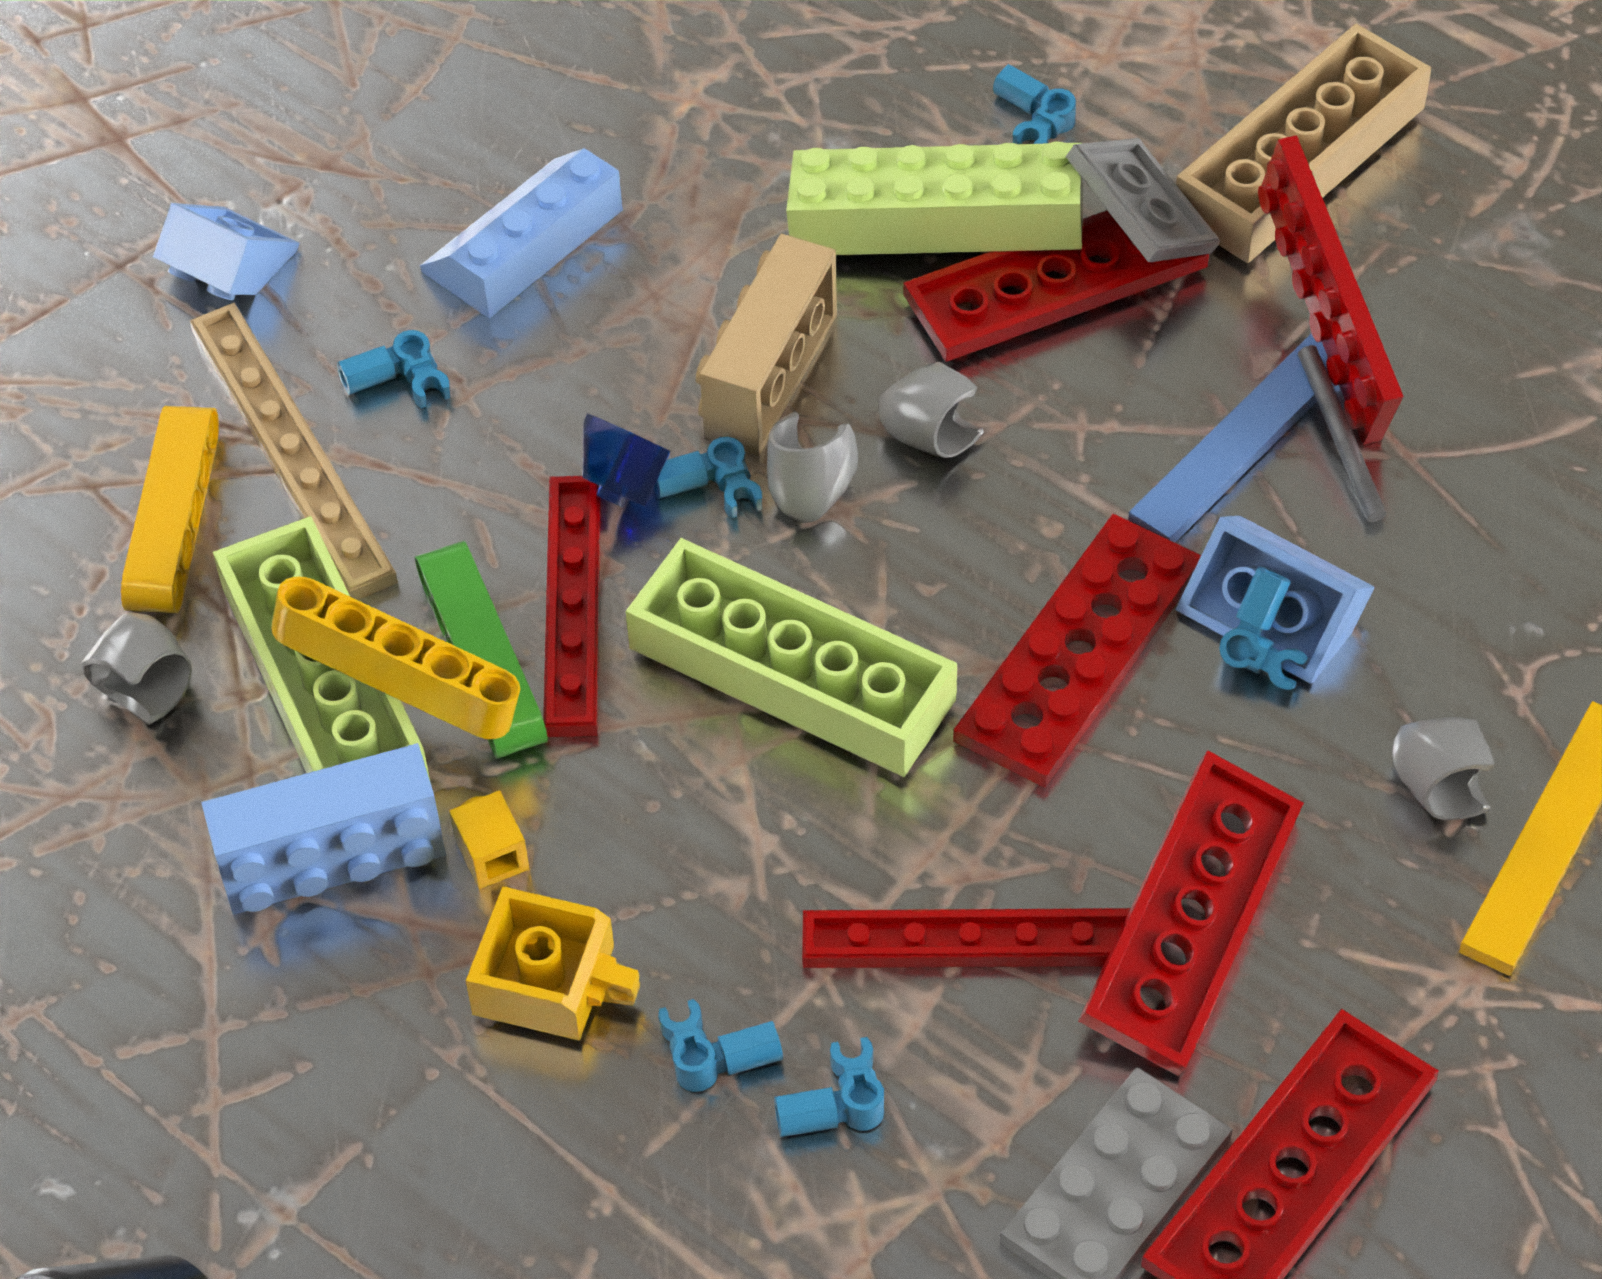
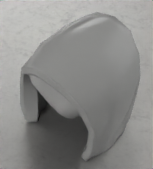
M941 362L915 369L887 388L878 398L880 421L887 432L901 443L943 458L955 457L971 447L984 433L983 428L974 426L961 419L956 412L959 401L966 397H974L977 386L966 376Z
M792 412L780 419L769 432L767 445L768 488L776 506L785 516L801 523H809L820 519L844 494L858 469V450L855 435L850 424L839 425L838 432L834 438L825 444L803 449L799 444L797 436L799 415L797 412Z
M133 612L121 615L102 634L81 662L82 673L95 688L126 707L140 720L149 725L164 717L178 704L190 684L192 674L191 660L179 646L176 637L156 618Z
M1450 716L1411 722L1399 728L1392 747L1393 765L1401 781L1426 811L1435 818L1447 821L1471 818L1491 810L1489 803L1479 788L1478 773L1481 770L1489 771L1494 767L1495 763L1477 720Z

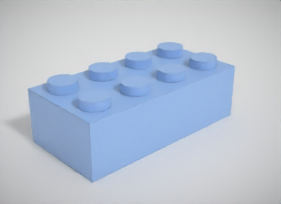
M418 743L201 802L215 858L233 915L245 911H261L274 903L299 896H315L328 888L353 881H369L382 873L407 866H423L433 859L446 856L435 796Z

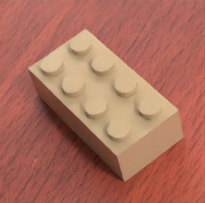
M781 233L771 251L765 250L758 263L755 279L751 285L746 284L742 288L737 301V310L731 320L725 319L718 331L714 350L710 356L704 355L697 368L696 383L701 385L698 415L703 417L704 439L713 441L719 437H732L741 442L745 452L760 456L769 439V432L780 420L837 317L835 249Z

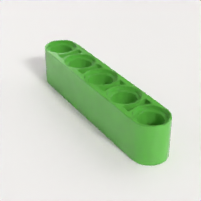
M461 541L415 556V564L422 587L445 641L509 671L519 681L521 690L509 732L497 739H487L495 758L498 759L548 742L545 724L538 705L467 543Z

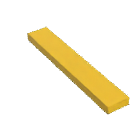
M1594 701L1591 702L1461 942L1460 954L1508 976L1512 975L1602 805L1601 704Z

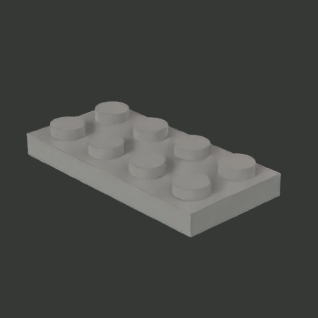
M1136 1067L1000 1233V1244L1051 1279H1122L1231 1141L1233 1129Z

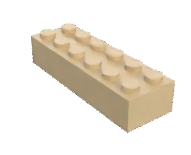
M1356 23L1178 174L1176 185L1220 240L1218 245L1246 263H1249L1275 240L1276 228L1271 215H1266L1261 209L1258 199V188L1262 185L1267 171V163L1271 160L1278 139L1297 135L1323 198L1425 108L1431 67Z

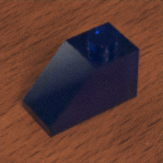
M587 413L583 421L582 478L599 485L596 496L623 508L627 499L645 506L669 456L670 450Z

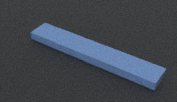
M1311 333L1129 511L1128 521L1176 542L1317 402L1298 357V352L1306 346H1316L1327 371V354L1322 342H1316Z

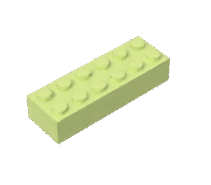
M1056 141L1046 144L1003 143L1000 145L970 146L956 144L932 147L909 145L894 148L858 147L855 149L811 148L808 150H794L786 208L789 236L835 249L836 255L1081 250L1083 178L1068 161L1066 155L1074 144L1082 143Z
M309 516L214 551L213 555L224 594L306 773L418 743L429 777L424 748L401 700L284 646L272 634L271 625L277 591L280 584L288 578H311L350 596L312 517Z
M680 538L625 611L629 649L902 777L906 776L956 701V662L683 538Z

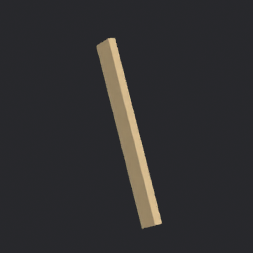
M235 302L190 320L193 334L302 519L309 516L312 517L350 597L360 600L397 584L396 571Z

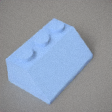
M1242 516L1220 517L1175 610L1224 636L1225 633L1238 627L1241 621L1236 617V614L1257 567L1268 569L1289 579L1291 583L1270 630L1262 629L1260 635L1273 641V648L1280 651L1286 648H1296L1302 651L1308 657L1305 664L1301 665L1293 660H1284L1281 668L1310 684L1314 683L1352 634L1375 587Z

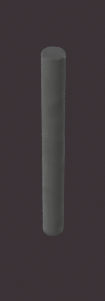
M1314 345L1306 346L1298 352L1300 362L1368 522L1379 521L1386 516V510L1317 347Z

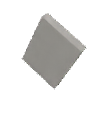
M1139 138L1074 144L1066 155L1068 161L1148 262L1211 254L1220 243L1217 235Z

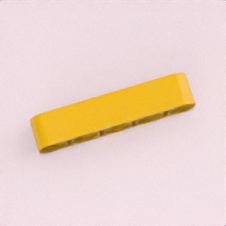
M164 406L161 410L122 575L121 601L124 611L179 613L218 443L219 419L216 408Z
M292 577L280 584L277 591L271 628L275 639L284 646L477 737L497 739L509 732L521 690L519 681L509 671L314 579Z

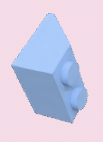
M171 203L153 257L170 265L168 270L170 274L188 281L199 279L208 284L206 290L209 293L224 299L234 300L236 295H256L297 252L300 243L226 207Z

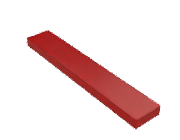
M600 475L549 477L543 721L548 738L598 736Z
M1131 908L803 910V968L1103 967Z

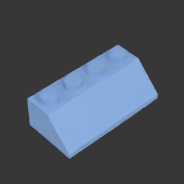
M585 148L553 159L421 264V272L490 319L623 211L619 170Z

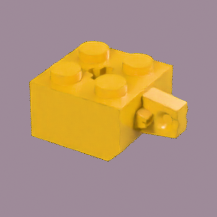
M502 886L465 981L472 1015L580 1041L592 1006H601L602 1002L627 1006L634 1005L640 989L638 970L616 964V958L611 956L614 948L611 919L597 908Z

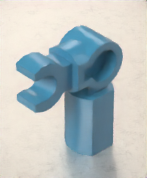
M1009 64L996 76L993 84L994 94L1032 115V121H1024L1015 127L1012 134L1013 143L1022 144L1026 140H1035L1033 144H1046L1050 138L1055 139L1059 134L1073 129L1076 121V99L1070 91L1062 88L1049 90L1047 85Z
M407 330L398 334L394 339L392 347L386 349L385 345L337 362L340 380L348 395L396 378V374L400 373L412 384L413 400L421 409L427 407L424 391L429 388L438 389L445 400L450 398L449 379L446 374L437 370V364L431 354L428 337L417 330Z
M719 437L711 442L706 453L700 454L699 451H695L649 465L650 481L658 499L706 486L708 481L712 480L724 492V510L731 519L737 517L736 500L740 498L749 499L753 503L756 512L762 510V490L756 482L750 480L751 475L745 463L744 446L735 438Z
M1257 567L1236 614V617L1241 621L1238 627L1225 633L1221 639L1219 646L1220 655L1232 667H1244L1257 674L1263 670L1269 674L1270 680L1275 686L1285 690H1292L1297 682L1283 675L1281 670L1284 660H1293L1303 665L1308 657L1296 648H1286L1281 651L1273 648V641L1260 635L1262 629L1270 630L1291 581L1268 569Z
M694 999L687 1001L690 1016L683 1022L671 1020L666 1007L659 1009L660 1029L662 1035L670 1041L669 1048L673 1057L676 1080L685 1090L692 1092L704 1091L716 1082L720 1073L727 1072L729 1076L783 1060L780 1039L773 1021L718 1036V1041L711 1043L702 1030L701 1009Z
M868 1037L860 1038L861 1055L856 1058L843 1056L839 1043H831L830 1064L832 1071L839 1077V1091H833L832 1087L774 1097L775 1114L780 1137L838 1128V1123L845 1122L853 1129L867 1131L877 1127L884 1118V1088L881 1082L877 1080L875 1070L872 1069L873 1046Z

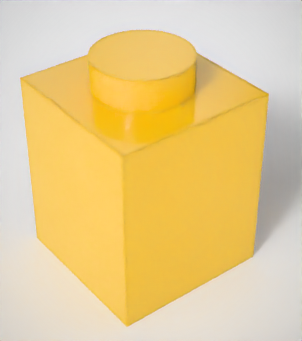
M500 790L486 796L472 797L462 803L461 806L449 810L455 842L479 890L530 870L525 839Z

